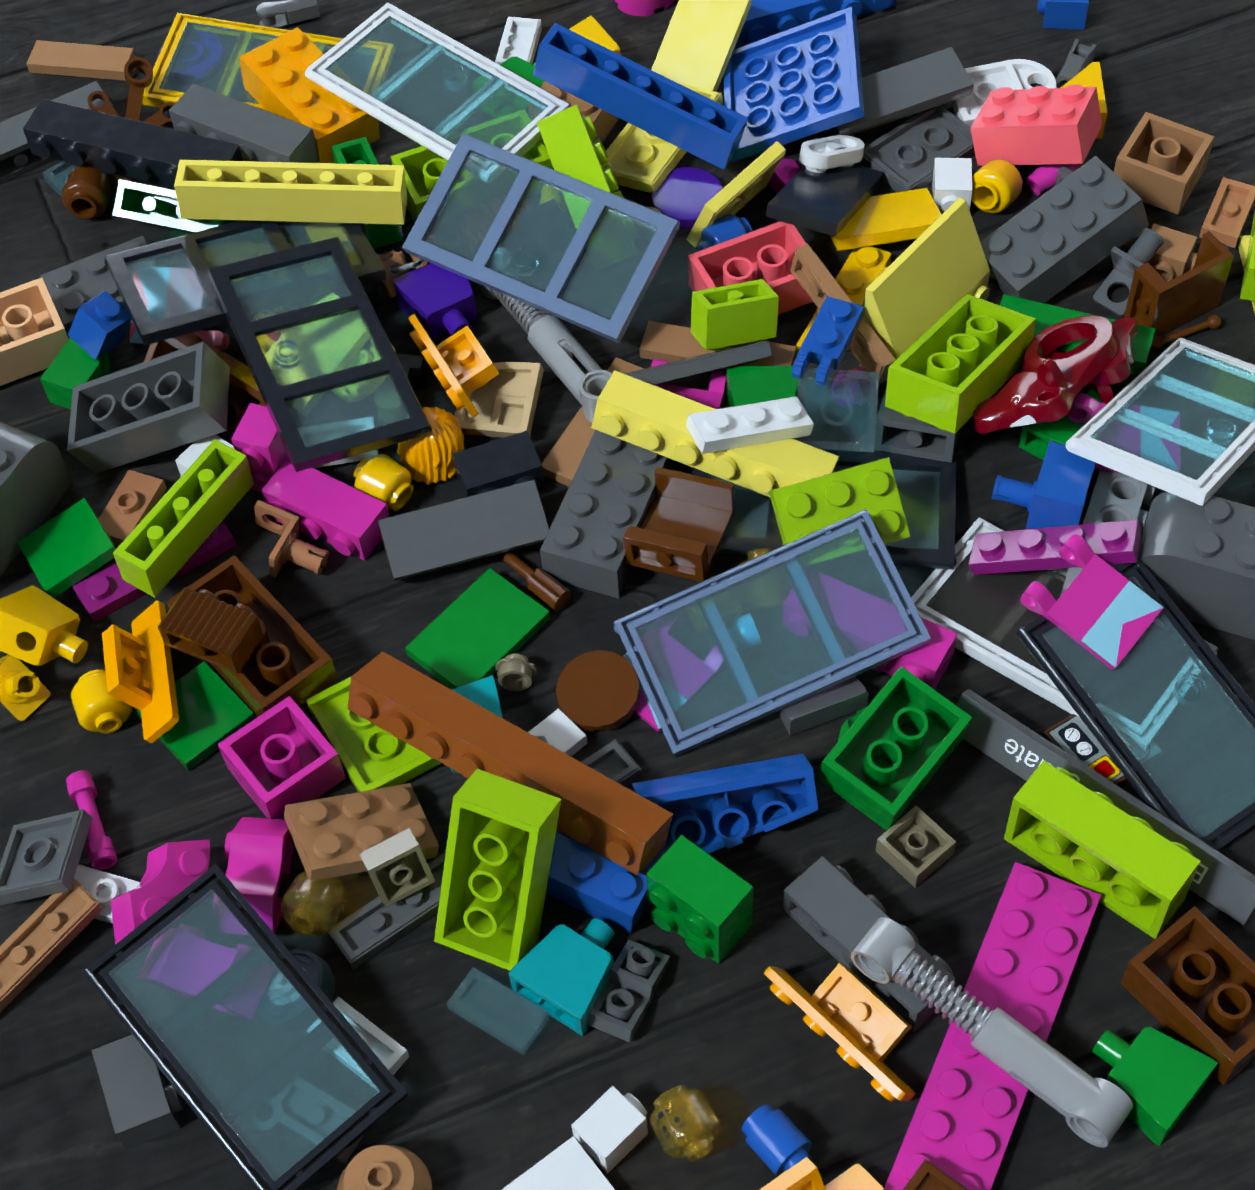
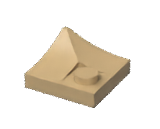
M493 363L500 374L492 378L485 386L477 388L468 394L479 415L472 418L466 407L459 411L456 408L454 417L458 418L462 433L504 438L528 431L530 436L544 371L541 363Z

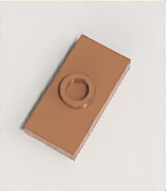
M1223 177L1202 225L1199 238H1202L1203 234L1209 231L1221 243L1235 248L1255 201V186Z
M132 470L127 471L99 517L114 545L119 546L160 501L167 489L163 479Z

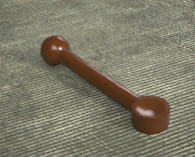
M1213 314L1204 322L1167 336L1155 335L1153 336L1150 350L1159 352L1163 349L1164 344L1175 341L1178 338H1183L1207 328L1217 329L1222 323L1221 317Z

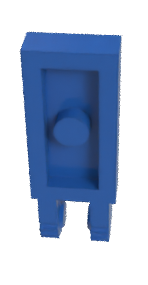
M827 296L800 347L793 364L792 377L802 379L809 364L813 363L820 365L815 374L816 384L826 386L833 370L838 369L863 319L864 306Z

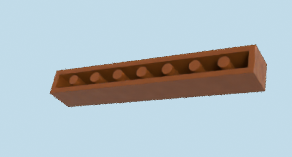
M382 651L351 677L348 710L422 751L429 757L450 767L466 778H469L476 769H480L560 798L561 805L557 829L632 873L638 875L665 846L673 813Z

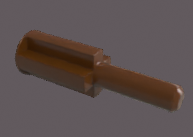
M507 552L504 555V562L527 579L526 582L529 584L527 588L555 611H561L568 605L572 598V592L542 568H537L535 571L512 552Z

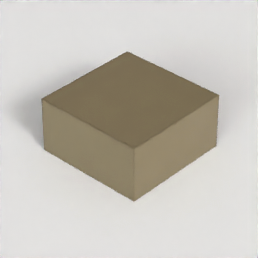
M915 806L877 839L876 852L916 888L954 854L956 841L919 807Z
M410 828L359 853L385 908L435 882L423 852Z

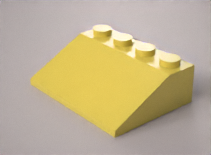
M959 197L866 288L864 318L896 360L963 296L969 294L983 300H987L990 288H988L990 269L966 200Z

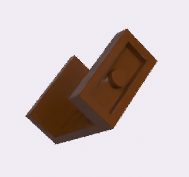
M1208 231L1202 236L1194 269L1173 280L1166 282L1148 262L1136 268L1124 318L1130 317L1135 319L1137 325L1155 328L1154 336H1163L1219 307L1234 255L1224 243H1221Z
M657 467L654 473L657 495L641 528L628 526L623 536L626 564L703 582L736 512L734 484Z

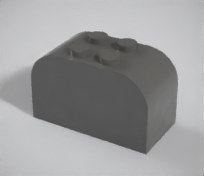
M1 421L0 577L21 551L17 542L39 528L73 484L61 453L54 443Z
M1167 491L1159 494L1151 503L1141 535L1138 557L1189 621L1255 640V507L1216 496H1211L1201 506Z

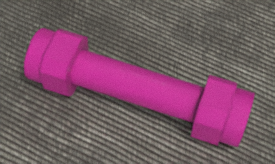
M89 771L74 772L66 779L69 796L72 802L78 805L79 810L84 809L92 817L87 834L89 842L85 845L88 859L93 869L100 871L109 869L117 863L118 859L111 838L105 835L95 803V798L98 796L96 785Z

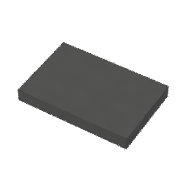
M940 105L915 114L866 146L862 160L859 163L864 167L884 172L882 181L895 192L922 189L932 183L935 158H970L975 155L971 129Z

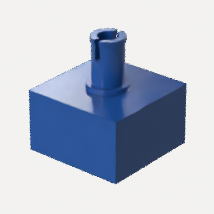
M1049 441L1038 480L1031 484L998 474L991 500L1026 507L1027 512H1029L1026 529L1080 525L1096 462L1069 452L1065 444Z

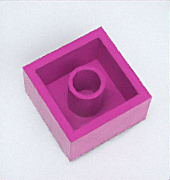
M290 696L218 744L228 770L268 819L285 820V805L315 800L346 779L336 750Z

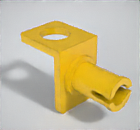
M6 655L0 658V702L17 720L24 721L50 696V691L34 675L35 673L31 672L18 658Z

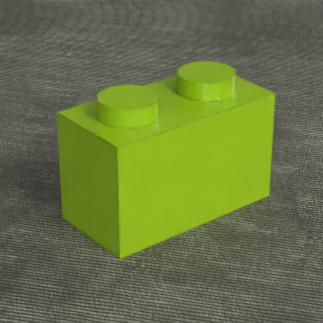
M763 279L692 292L690 333L706 351H719L728 346L749 344L775 338L777 333L779 296Z

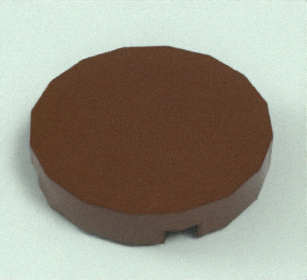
M595 650L579 655L566 665L558 678L556 695L559 707L583 731L594 732V730L603 729L609 731L618 728L631 718L640 701V683L635 669L626 658L611 651Z

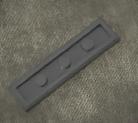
M757 341L624 374L654 385L772 356L769 342Z

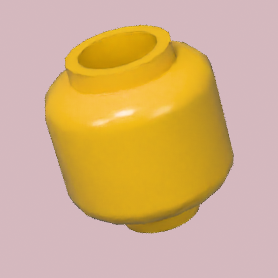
M1001 159L989 161L972 176L971 201L983 212L993 214L1003 211L1018 198L1022 191L1023 181L1020 172L1008 161Z
M379 454L371 459L364 458L354 470L353 476L356 478L354 488L386 503L388 512L400 510L412 495L411 473L386 454Z
M93 670L85 673L79 678L71 691V700L78 722L86 730L103 734L112 733L122 726V723L129 718L132 712L131 705L117 701L107 694L105 670Z

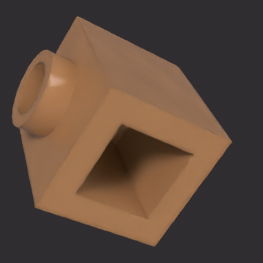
M1153 224L1151 230L1158 233L1164 239V244L1148 263L1166 282L1194 269L1197 253H1194L1197 237Z

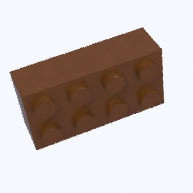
M235 555L188 586L190 590H196L197 592L200 589L208 590L215 594L220 601L232 604L233 606L237 603L244 604L257 614L263 637L259 641L258 646L254 648V652L250 654L249 660H246L241 673L236 674L209 663L257 717L289 696L304 711L308 708L306 699L339 683L332 658ZM181 592L166 601L169 609Z

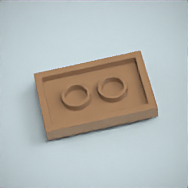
M411 783L285 805L284 819L310 882L367 871L359 853L410 828L417 840L425 859L437 858L439 844Z

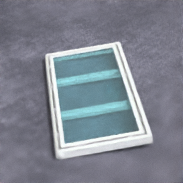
M386 3L305 71L307 79L446 160H449L462 134H467L522 157L542 139L537 122L569 108V104L390 3ZM474 155L465 171L489 185L507 170Z
M1178 338L1066 442V449L1083 458L1203 506L1255 450V365L1184 338Z

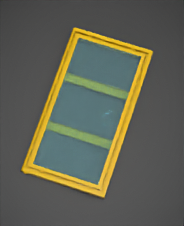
M177 13L154 65L153 81L144 89L143 105L160 108L166 102L176 103L192 84H196L265 110L244 88L239 56L291 30ZM304 33L323 54L343 39ZM368 43L338 69L358 89L373 96L385 84L396 54L395 47Z

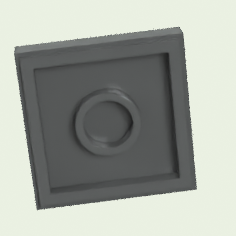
M84 809L13 825L0 863V905L70 891L92 821V817Z

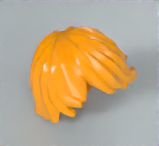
M438 407L423 408L432 427V432L422 437L398 443L397 453L401 456L399 462L404 464V467L411 473V479L417 482L424 481L427 485L432 482L438 483L440 480L446 481L448 478H452L456 473L452 454L465 448L463 444L464 435L458 418L454 417L451 412Z

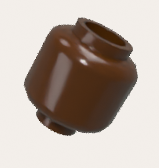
M82 165L74 168L69 173L62 191L64 206L69 212L82 219H95L102 216L106 212L112 197V180L105 172L91 166Z

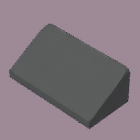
M853 677L777 712L791 736L867 707L869 693L865 686L856 677Z

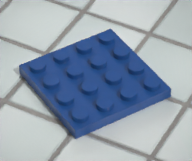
M852 7L733 50L723 75L724 106L747 117L748 121L739 147L730 160L731 162L764 152L776 141L781 145H785L865 117L857 16Z

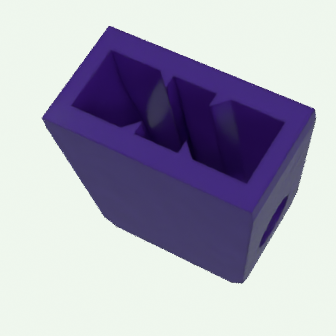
M430 263L393 279L398 306L408 317L415 314L430 338H436L448 332L452 336L467 325L471 331L473 330L470 323L476 320L477 311L475 297L467 278Z

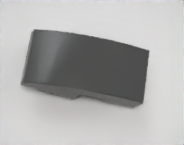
M628 940L610 969L607 985L589 1013L588 1025L630 1042L656 993L668 966L670 956Z

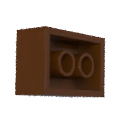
M1194 906L1129 961L1120 984L1179 1042L1218 1062L1212 1075L1224 1086L1255 1059V963Z

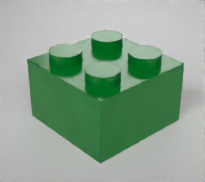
M682 835L646 873L651 919L664 931L670 932L673 930L682 936L689 949L701 958L708 956L720 964L753 926V886Z

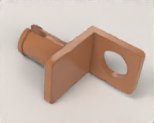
M258 500L254 506L255 523L260 527L281 535L269 556V575L276 578L283 564L288 561L320 575L323 571L321 566L325 568L330 552L299 539L298 516ZM265 514L278 518L283 525L272 522Z

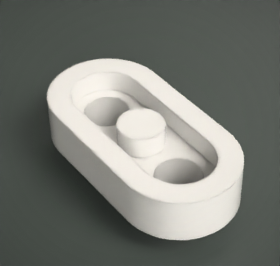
M835 135L806 141L801 145L799 161L805 165L807 170L815 173H823L827 169L840 166L851 167L854 163L862 160L865 144L860 139L848 135Z

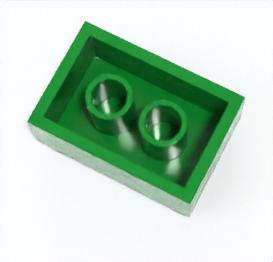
M901 666L822 761L818 780L887 831L898 821L962 741L973 717Z

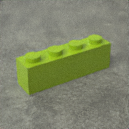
M216 439L211 442L113 552L120 574L125 582L154 598L162 591L254 485L247 456Z

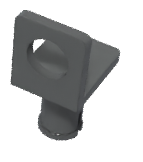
M1144 228L1143 233L1127 253L1115 246L1111 249L1110 253L1114 269L1093 295L1096 303L1119 317H1124L1128 298L1120 303L1112 302L1107 296L1109 289L1116 284H1123L1130 291L1135 269L1149 262L1157 250L1164 244V239L1149 228Z

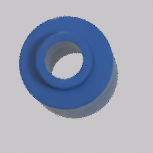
M764 1104L755 1110L744 1122L741 1131L747 1136L746 1143L777 1177L807 1157L811 1160V1156L808 1154L812 1146L811 1141L781 1109L774 1110L770 1104Z

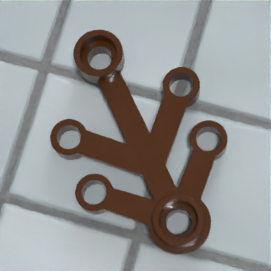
M134 57L128 60L124 67L125 80L130 85L125 118L140 121L144 88L148 87L153 81V67L145 58ZM135 73H143L145 78L136 80L133 78V75ZM94 91L89 94L87 100L89 110L119 116L109 104V97L106 93ZM96 99H101L105 104L102 107H96L92 102ZM166 102L162 104L158 112L143 122L161 127H172L171 118H166L163 114L170 110L175 103ZM107 173L115 188H118L119 179L136 183L141 182L134 178H121L118 174Z

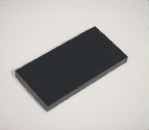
M854 164L851 167L840 166L827 169L823 173H815L807 170L804 166L768 203L766 216L835 237L882 184L884 172Z

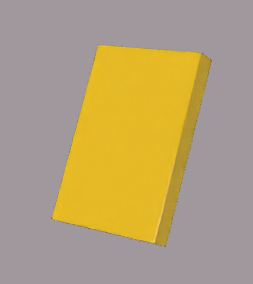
M927 188L871 196L835 237L831 236L837 251L917 239L942 214Z

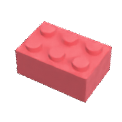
M1070 85L1065 88H1047L1045 86H1036L1030 89L1019 90L1003 87L991 91L970 127L977 166H983L989 161L996 159L1008 161L1013 165L1083 164L1102 127L1097 87Z
M779 221L688 255V285L692 292L763 279L779 296L778 315L813 302L790 271L796 249L806 244L793 224Z

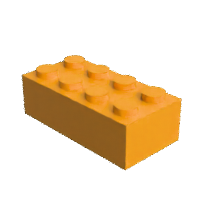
M298 27L239 56L244 88L266 111L313 128L320 163L334 164L331 148L333 145L366 137L369 144L380 139L378 119L305 77L306 69L324 54ZM339 69L332 73L356 87Z

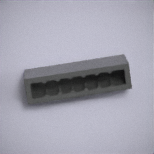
M949 47L862 77L865 117L830 128L828 131L831 136H854L969 96L973 93L974 84L953 48Z
M534 480L378 520L394 581L542 543L549 532L548 523Z

